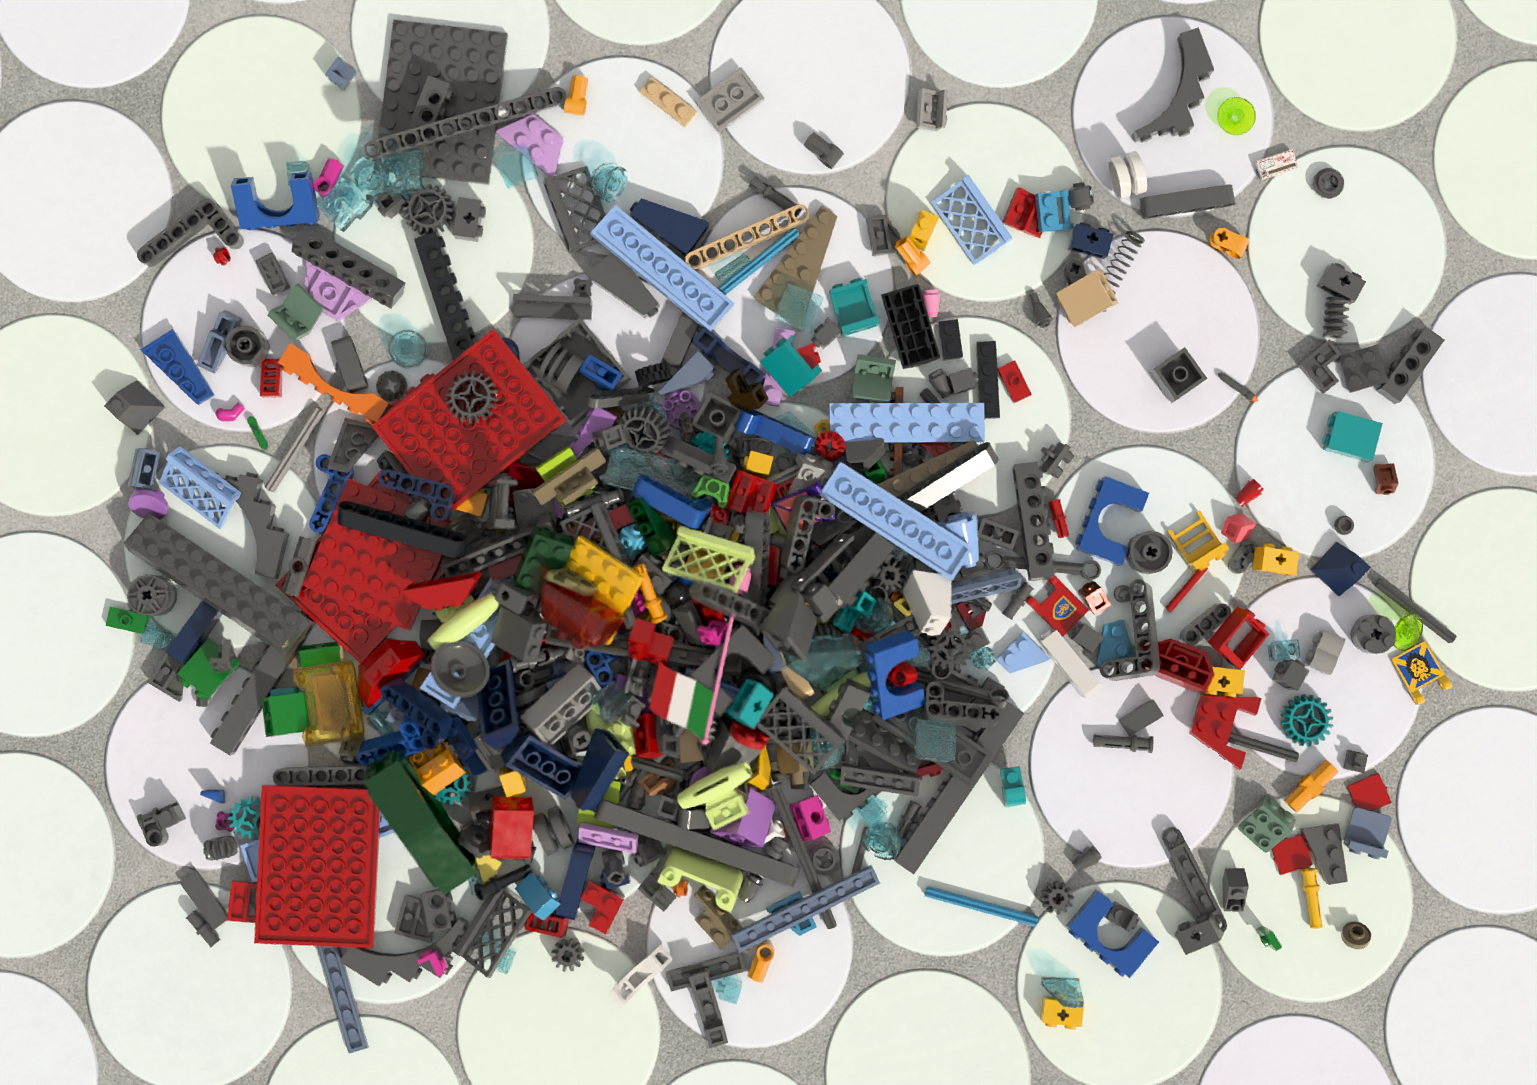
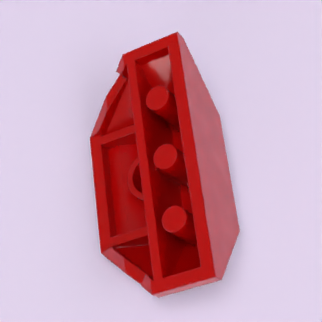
M481 572L412 583L402 592L403 595L427 610L433 608L441 610L451 605L452 607H459L470 596L481 576Z
M1172 638L1158 642L1160 670L1155 676L1191 691L1207 692L1215 676L1207 652ZM1150 645L1144 646V651L1149 649ZM1151 661L1146 664V670L1151 668Z
M386 639L358 665V696L370 708L382 697L381 688L393 679L405 676L426 656L425 652L415 641Z

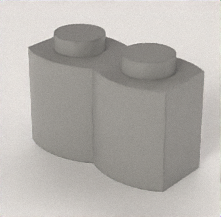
M1320 630L1319 633L1316 632L1312 643H1314L1312 651L1309 650L1305 657V661H1307L1306 666L1326 675H1331L1346 639L1326 630Z

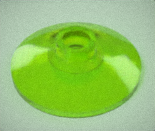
M1233 97L1221 104L1218 109L1217 120L1220 127L1230 135H1243L1253 127L1256 120V112L1248 100L1241 97ZM1232 115H1236L1238 121H1234Z
M1408 614L1395 625L1396 642L1394 644L1396 649L1401 651L1409 650L1419 641L1423 632V622L1419 616Z

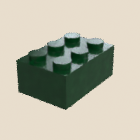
M534 525L513 576L514 585L552 598L557 583L547 580L546 576L548 571L565 568L573 549L572 537Z

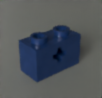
M1087 223L1076 224L1073 228L1068 250L1106 259L1114 234L1109 233V230L1105 228H1091V225ZM1090 236L1093 237L1092 240H1093L1094 242H1093L1092 244L1089 243V242H1090V239H1088V238H1089Z

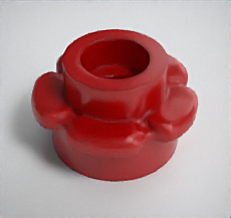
M225 247L215 249L213 257L217 264L224 266L227 262L231 261V256Z

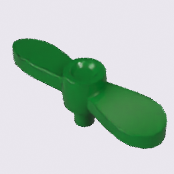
M249 416L247 422L253 429V434L257 437L259 446L262 449H267L268 442L263 437V432L259 429L256 418Z

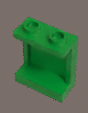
M210 638L204 642L177 673L180 678L179 682L186 688L192 687L196 690L194 694L201 700L206 698L208 701L212 699L213 693L233 672L228 670V673H216L215 670H212L209 658L220 657H218L219 645ZM233 657V670L236 672L241 665Z
M313 691L261 698L266 737L318 730V718L315 713L316 703Z

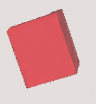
M1243 513L1227 517L1221 534L1234 543L1248 540L1256 523Z

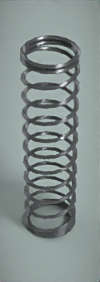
M1126 231V239L1121 240L1123 246H1118L1119 252L1114 253L1116 259L1110 260L1112 266H1107L1109 273H1103L1104 276L1109 274L1123 281V278L1112 274L1108 268H1115L1121 273L1127 274L1123 269L1116 267L1112 261H1118L1126 267H1131L1128 263L1119 260L1116 254L1123 255L1127 259L1134 261V258L1122 253L1119 248H1126L1130 252L1138 254L1136 250L1124 245L1123 241H1129L1137 247H1142L1140 244H1143L1145 239L1133 231ZM1107 279L1113 286L1120 287L1118 284Z

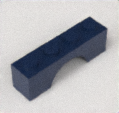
M703 327L692 341L695 347L727 372L731 373L733 370L740 368L748 385L762 382L766 377L763 371L734 352L706 327Z

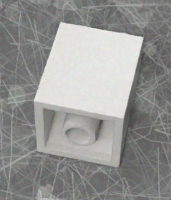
M913 570L903 587V594L920 632L927 633L930 636L940 635L951 619V580L942 574Z

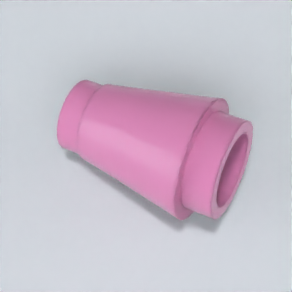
M938 289L923 290L922 296L928 317H938L940 300Z

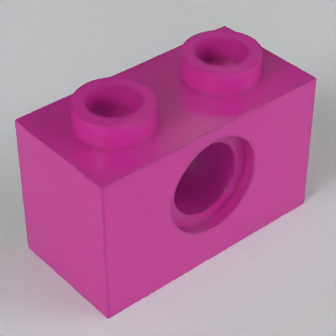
M818 795L807 797L790 805L803 842L814 840L831 832L829 821L825 816L823 804Z

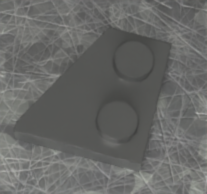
M888 216L867 217L866 222L872 256L899 253L894 246L901 239L900 233L892 226Z
M165 653L147 683L181 702L184 686L179 682L180 678L177 673L186 662H180Z
M404 895L394 934L431 943L432 935L428 933L422 899Z

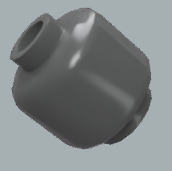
M1080 182L1073 184V188L1069 189L1068 198L1071 208H1075V211L1090 209V205L1094 203L1091 186Z

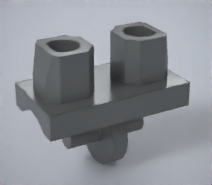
M1058 442L1056 446L1051 444L1049 449L1042 447L1041 452L1044 454L1041 458V461L1044 462L1041 466L1042 472L1059 478L1063 473V469L1058 466L1061 460L1068 464L1074 458V455L1069 450L1071 447L1061 442Z
M631 658L623 687L624 693L643 696L645 685L649 680L647 677L651 662L645 660L638 661Z
M651 873L637 888L663 912L677 897L666 886L658 883V879Z

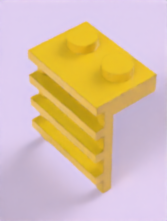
M1198 511L1197 515L1200 520L1174 535L1171 529L1167 532L1177 546L1178 551L1182 554L1183 559L1189 565L1190 570L1199 569L1202 571L1210 566L1209 561L1214 558L1216 561L1226 555L1225 551L1229 547L1225 542L1221 543L1201 511ZM1201 523L1204 524L1206 528L1204 531L1182 545L1178 541L1179 537ZM1207 533L1211 535L1212 539L1187 555L1184 550L1185 547Z

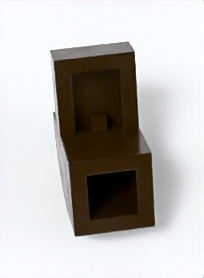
M740 368L733 370L725 379L731 391L727 398L740 410L751 411L759 409L769 399L761 382L751 385L747 384Z

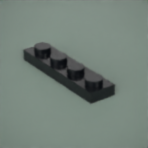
M996 341L976 342L979 403H984V419L1000 418Z

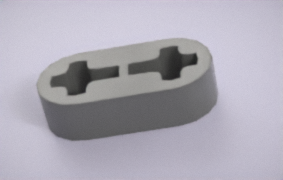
M1247 540L1242 542L1228 562V568L1232 573L1240 574L1247 569L1254 558L1255 547H1258L1254 541ZM1251 545L1252 553L1249 552L1244 556L1243 554L1246 551L1244 546ZM1242 558L1243 560L1240 563V566H1242V568H1238L1235 570V564H1233V562H1238Z

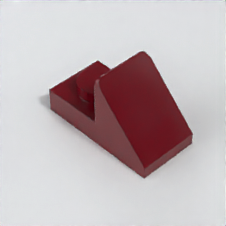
M960 602L956 605L957 611L969 632L983 626L986 611L972 618L971 614H973V611L968 603Z

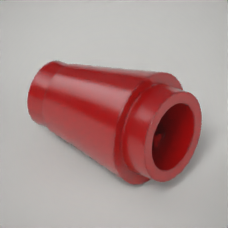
M1255 479L1248 480L1235 500L1243 507L1262 495L1261 492L1264 488Z

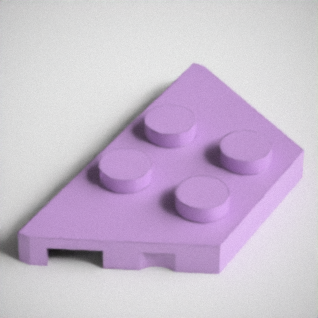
M529 115L496 131L499 137L548 176H556L564 138L536 115Z
M306 261L305 290L323 306L324 314L340 321L372 300L371 297L364 295L361 291Z

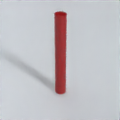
M1208 567L1202 571L1197 569L1165 607L1167 611L1171 613L1208 570Z

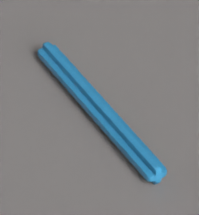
M795 228L790 229L717 287V289L724 295L729 293L797 239L799 232Z
M927 886L925 889V896L928 898L1031 926H1036L1038 923V916L930 886Z

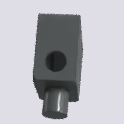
M513 578L505 582L495 579L490 587L491 590L497 592L495 600L518 615L534 609L540 596L538 593L516 587Z

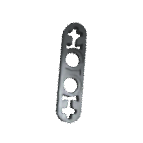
M637 387L588 393L586 396V406L596 409L653 402L655 390L650 387Z

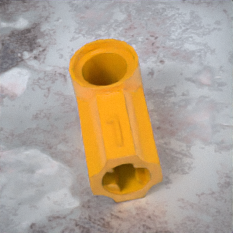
M579 75L572 76L569 95L565 100L564 113L584 116L588 78Z
M908 236L896 242L894 247L905 260L906 267L913 275L917 276L931 264L927 256L918 250Z
M762 941L757 947L747 977L754 981L763 983L770 962L774 957V946L771 942ZM762 948L770 949L771 953L767 956L760 953Z

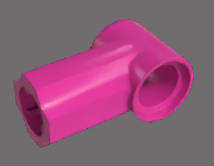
M332 158L327 159L319 178L314 182V189L324 199L333 196L335 192L334 187L344 168L342 163ZM322 185H328L327 190L320 191Z

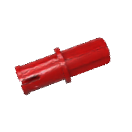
M1061 499L1048 502L1053 517L1051 521H1054L1058 538L1069 536L1065 521L1066 515L1064 516Z

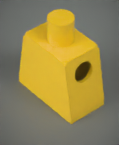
M922 209L909 238L918 250L924 252L939 217Z

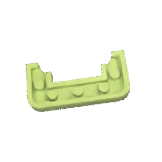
M673 846L658 879V883L671 887L678 884L682 875L717 889L716 904L721 909L731 912L743 881L742 870Z

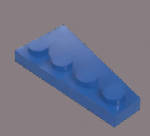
M170 330L140 349L197 405L215 395L175 330Z

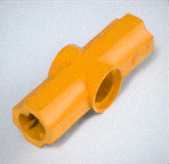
M1324 760L1312 773H1308L1299 781L1298 787L1284 801L1295 812L1300 811L1310 799L1316 798L1324 790V786L1338 773L1337 769L1328 760Z

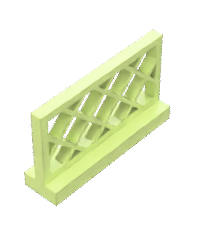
M680 526L677 531L678 537L662 568L663 571L696 582H710L736 594L749 565L753 564L755 559L753 548ZM681 543L690 547L685 552L679 553L678 551ZM705 550L708 555L698 559L695 552ZM693 554L695 560L685 564L682 558ZM719 555L725 556L726 561L716 565L713 558ZM680 559L682 566L678 568L670 567L673 561ZM711 559L714 566L703 570L700 563ZM737 561L744 562L743 567L734 570L732 563ZM698 564L700 572L695 574L688 572V568ZM729 565L732 572L721 576L718 569ZM716 570L719 577L713 580L707 579L705 574ZM732 576L735 577L736 582L734 586L725 584V579Z

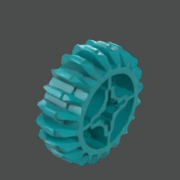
M1302 694L1301 699L1299 696H1294V701L1288 700L1287 702L1290 707L1283 706V709L1287 712L1280 713L1281 717H1285V720H1281L1280 724L1286 725L1281 730L1282 732L1289 731L1286 734V738L1293 737L1292 743L1298 742L1299 746H1304L1306 743L1308 747L1312 746V742L1318 745V738L1321 741H1325L1326 739L1323 734L1330 735L1327 727H1333L1332 724H1328V720L1334 719L1332 716L1327 715L1332 712L1331 709H1325L1327 703H1321L1320 697L1315 699L1314 695L1311 694L1308 698L1306 694ZM1306 704V708H1303V712L1300 715H1294L1300 706ZM1313 707L1318 711L1320 720L1315 718ZM1299 718H1309L1310 721H1314V723H1306L1303 722V720H1300ZM1293 721L1299 724L1300 734L1295 730ZM1313 726H1319L1314 734L1307 736V732H1310Z

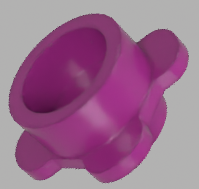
M218 812L215 828L219 831L227 830L232 832L235 827H230L233 820H228V817L233 816V813Z

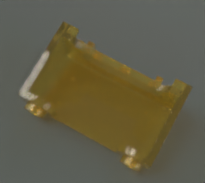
M340 661L294 669L293 679L295 684L305 690L310 727H306L302 734L305 747L359 739L364 736L365 727L361 701L358 696V681L355 665L352 661Z

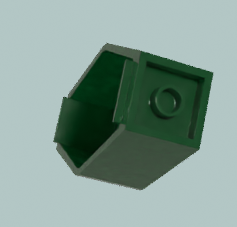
M398 749L394 752L391 750L383 756L384 759L379 762L374 761L366 767L364 783L368 788L367 794L434 888L438 887L445 895L478 874L476 857L458 843L460 835L458 829L439 799H435L436 795L431 794L421 784L413 766L405 757V751L401 752Z

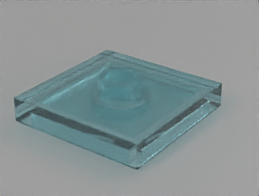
M787 283L774 320L810 333L824 297Z
M917 719L915 759L954 763L956 723Z

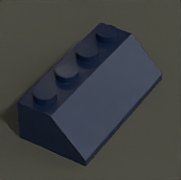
M509 659L489 667L488 681L484 688L477 693L482 740L494 750L512 743L518 730L512 666Z
M530 734L514 738L512 743L508 744L500 753L505 766L565 800L572 793L582 764Z

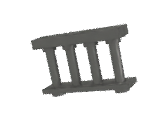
M500 476V479L492 480L483 487L491 489L489 518H487V521L481 522L482 530L503 531L514 528L515 520H509V516H507L509 487L517 485V480H512L511 476Z
M845 533L836 536L834 542L801 574L794 578V581L789 585L790 588L806 592L809 583L815 577L828 588L831 583L822 571L830 564L839 576L843 568L836 560V557L844 551L849 560L852 561L856 555L849 544L855 539L854 536ZM836 604L825 616L814 612L813 614L816 616L817 621L825 623L840 607Z

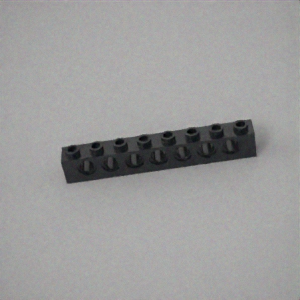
M436 232L414 238L454 361L474 345L473 338H475L473 328L468 327L466 321L469 320V315L466 308H462L461 302H463V297L460 290H456L455 284L458 282L455 273L450 272L449 266L452 264L449 255H445L443 250L446 247L442 236L439 237ZM437 250L439 252L438 256L435 259H431L429 257L430 253ZM438 269H444L443 276H435ZM444 287H450L449 294H441V290ZM450 305H456L454 313L450 314L447 312V308ZM462 323L460 331H453L454 324ZM462 341L468 342V347L465 350L459 349V344Z

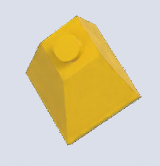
M766 746L761 750L752 770V776L747 780V786L754 787L759 792L769 787L772 781V776L770 775L771 766Z

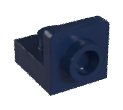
M603 869V874L600 875L602 885L606 886L607 890L631 883L629 874H626L621 884L617 885L608 882L606 869Z

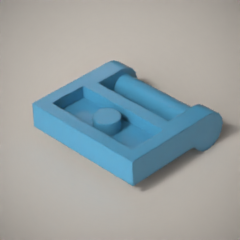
M1069 190L1035 194L1039 232L1073 229V223H1071ZM1057 197H1061L1063 224H1059Z

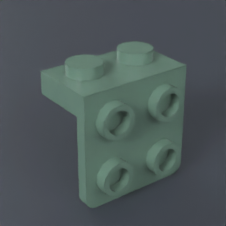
M295 284L283 304L270 310L267 316L293 341H297L310 334L324 309L300 284Z
M858 354L854 370L852 397L885 403L890 402L896 360Z
M1266 794L1261 798L1259 807L1239 824L1238 829L1263 852H1269L1293 831L1295 819L1289 811H1285L1279 806V803L1274 798H1270Z

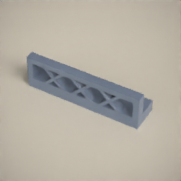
M1014 569L953 582L951 583V604L1019 589L1023 577L1021 573L1016 574Z

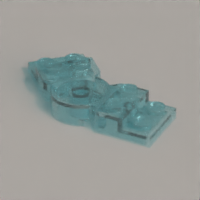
M420 150L401 152L381 158V161L378 159L370 161L365 157L358 159L350 169L351 178L342 177L317 207L341 231L345 232L356 218L361 220L371 209L373 198L381 196L384 192L389 196L407 195L411 191L422 190L423 152Z

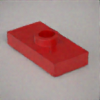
M1015 360L997 369L1013 403H1017L1032 395Z

